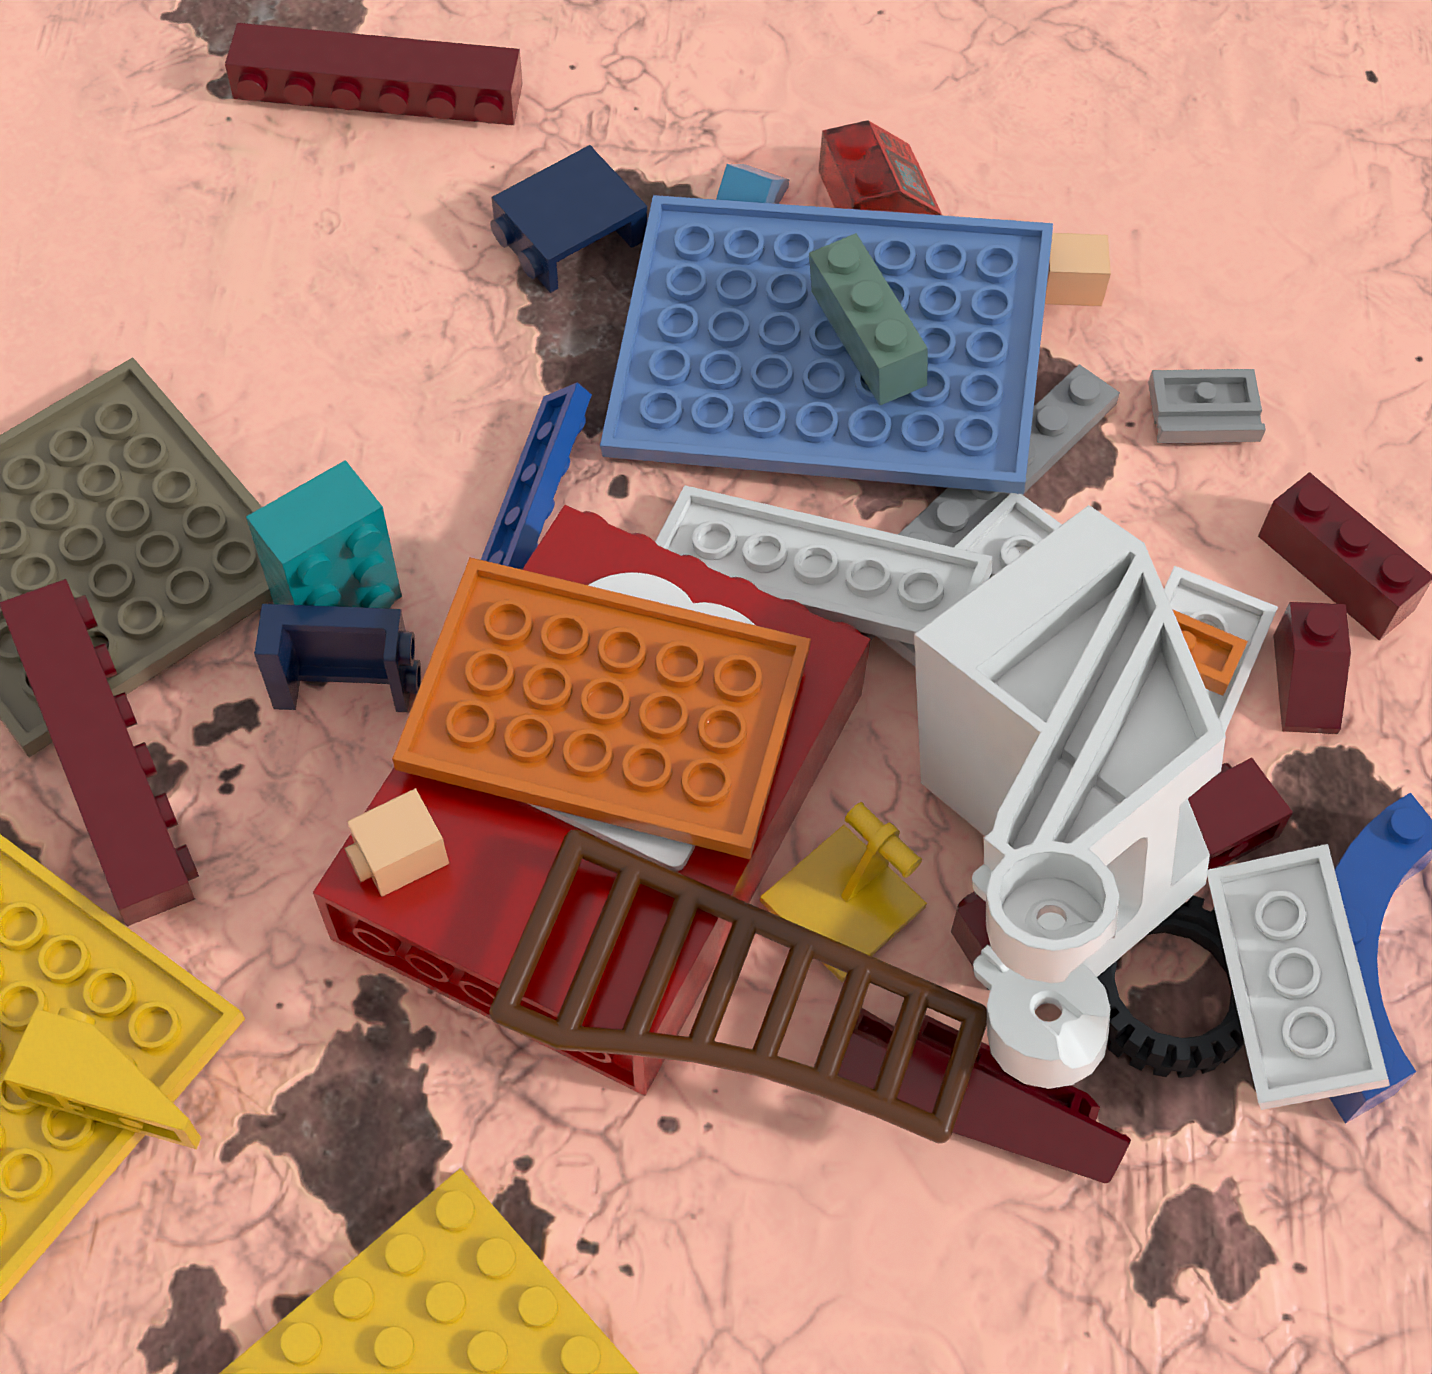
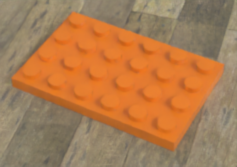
M469 557L393 755L394 768L397 771L750 859L810 651L811 639Z

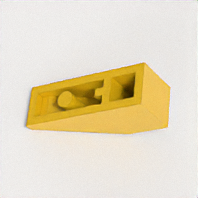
M35 1008L3 1078L20 1099L197 1150L201 1136L189 1118L95 1026L96 1021L92 1017L70 1008H60L58 1014Z

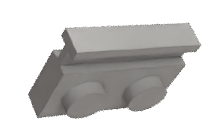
M1254 369L1152 370L1148 386L1154 424H1157L1158 428L1157 443L1261 442L1266 428L1265 423L1261 421L1262 407Z

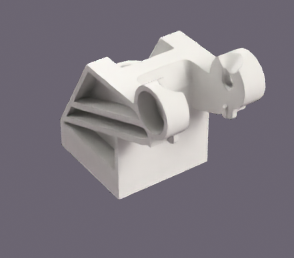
M1090 505L914 634L921 784L985 836L984 864L973 873L972 887L975 893L986 901V928L991 946L987 945L981 950V955L974 961L973 972L976 979L990 990L987 1002V1036L991 1054L1004 1072L1024 1084L1047 1089L1075 1084L1092 1074L1105 1056L1109 1033L1110 1004L1106 989L1097 977L1206 885L1210 854L1188 798L1221 772L1226 738L1145 543ZM1042 1004H1053L1060 1009L1062 1014L1055 1021L1048 1022L1039 1019L1035 1014V1010Z

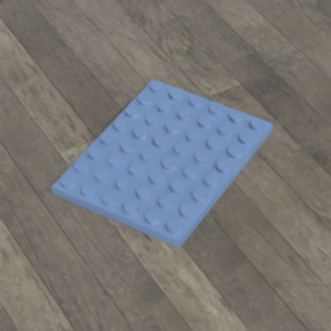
M653 195L600 443L602 456L1024 494L1053 223ZM855 233L859 236L928 348L927 386L883 405L878 404L811 292L809 252Z

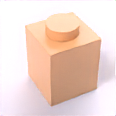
M1052 233L1045 304L1102 306L1111 275L1108 235Z
M416 788L347 821L354 844L345 848L347 856L359 880L362 882L372 877L381 897L449 864L443 838Z

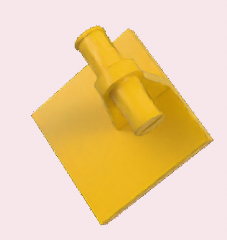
M859 802L847 813L844 821L849 823L868 841L867 845L843 824L760 896V902L771 913L873 956L926 908L927 902L888 866L890 862L904 878H907L920 866L923 859L915 854L899 838L900 830L891 822L884 824L863 802ZM823 963L842 983L844 982L847 975L846 972Z

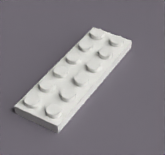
M686 485L683 487L655 541L658 546L681 556H694L703 561L707 567L731 578L741 577L747 579L759 590L779 599L797 601L804 605L811 613L834 623L844 622L855 627L860 632L914 645V634L987 581L992 573V556Z

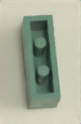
M857 233L809 252L811 292L878 404L883 405L927 386L928 348Z

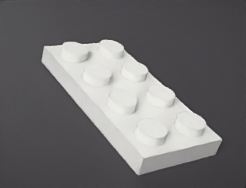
M1328 844L1209 869L1207 871L1208 882L1261 1110L1390 1086Z

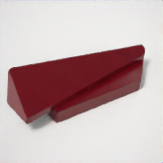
M861 1008L838 1076L874 1088L894 1026ZM925 1014L897 1097L898 1099L932 1113L959 1030ZM981 1042L953 1133L1102 1183H1109L1112 1180L1131 1142V1139L1126 1134H1121L1096 1121L1100 1106L1088 1093L1072 1085L1047 1089L1024 1084L1004 1072L991 1054L990 1045Z

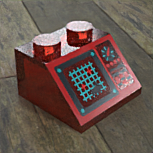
M869 120L822 130L818 172L834 208L942 215L910 144Z

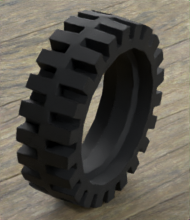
M1193 895L1187 903L1182 904L1147 935L1167 933L1189 938L1214 956L1226 972L1231 988L1229 1010L1221 1024L1201 1036L1187 1038L1155 1032L1134 1018L1119 998L1115 982L1117 961L1097 977L1106 989L1110 1004L1108 1039L1111 1043L1108 1050L1118 1058L1123 1053L1132 1057L1129 1065L1142 1071L1145 1065L1154 1067L1153 1075L1167 1077L1171 1071H1177L1178 1078L1192 1077L1197 1070H1201L1202 1074L1215 1070L1221 1062L1225 1064L1245 1044L1215 908L1211 912L1204 909V898Z

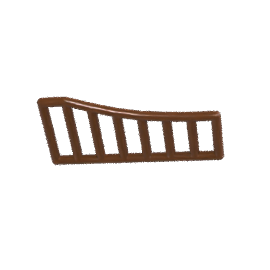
M571 830L565 835L489 1010L490 1017L496 1024L557 1050L624 1054L676 1060L749 1074L839 1103L938 1144L945 1143L951 1138L987 1026V1008L979 1002L580 830ZM582 859L617 875L558 1016L554 1020L521 1006L520 1003ZM642 884L674 898L623 1028L611 1029L582 1026L639 885ZM697 909L732 923L689 1037L649 1032ZM758 934L790 949L753 1049L717 1042L715 1038L754 936ZM812 959L847 973L814 1067L777 1056ZM870 983L904 997L874 1088L838 1076ZM927 1008L961 1022L932 1113L897 1098Z

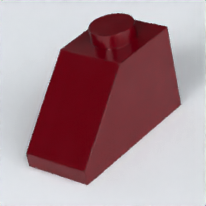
M1289 602L1273 635L1282 732L1338 734L1342 725L1351 658L1346 604Z

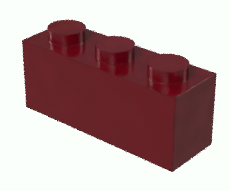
M1310 472L1273 501L1258 534L1261 540L1336 604H1346L1347 613L1379 641L1415 611L1432 583V574Z

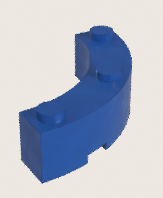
M1411 792L1389 805L1369 822L1349 845L1334 868L1390 1084L1388 1087L1329 1097L1345 1124L1394 1096L1416 1073L1391 1028L1382 1000L1377 963L1379 935L1383 917L1392 895L1405 881L1423 870L1432 860V819Z

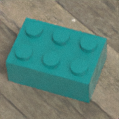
M346 460L246 516L274 604L389 609L396 600L402 597L383 506Z

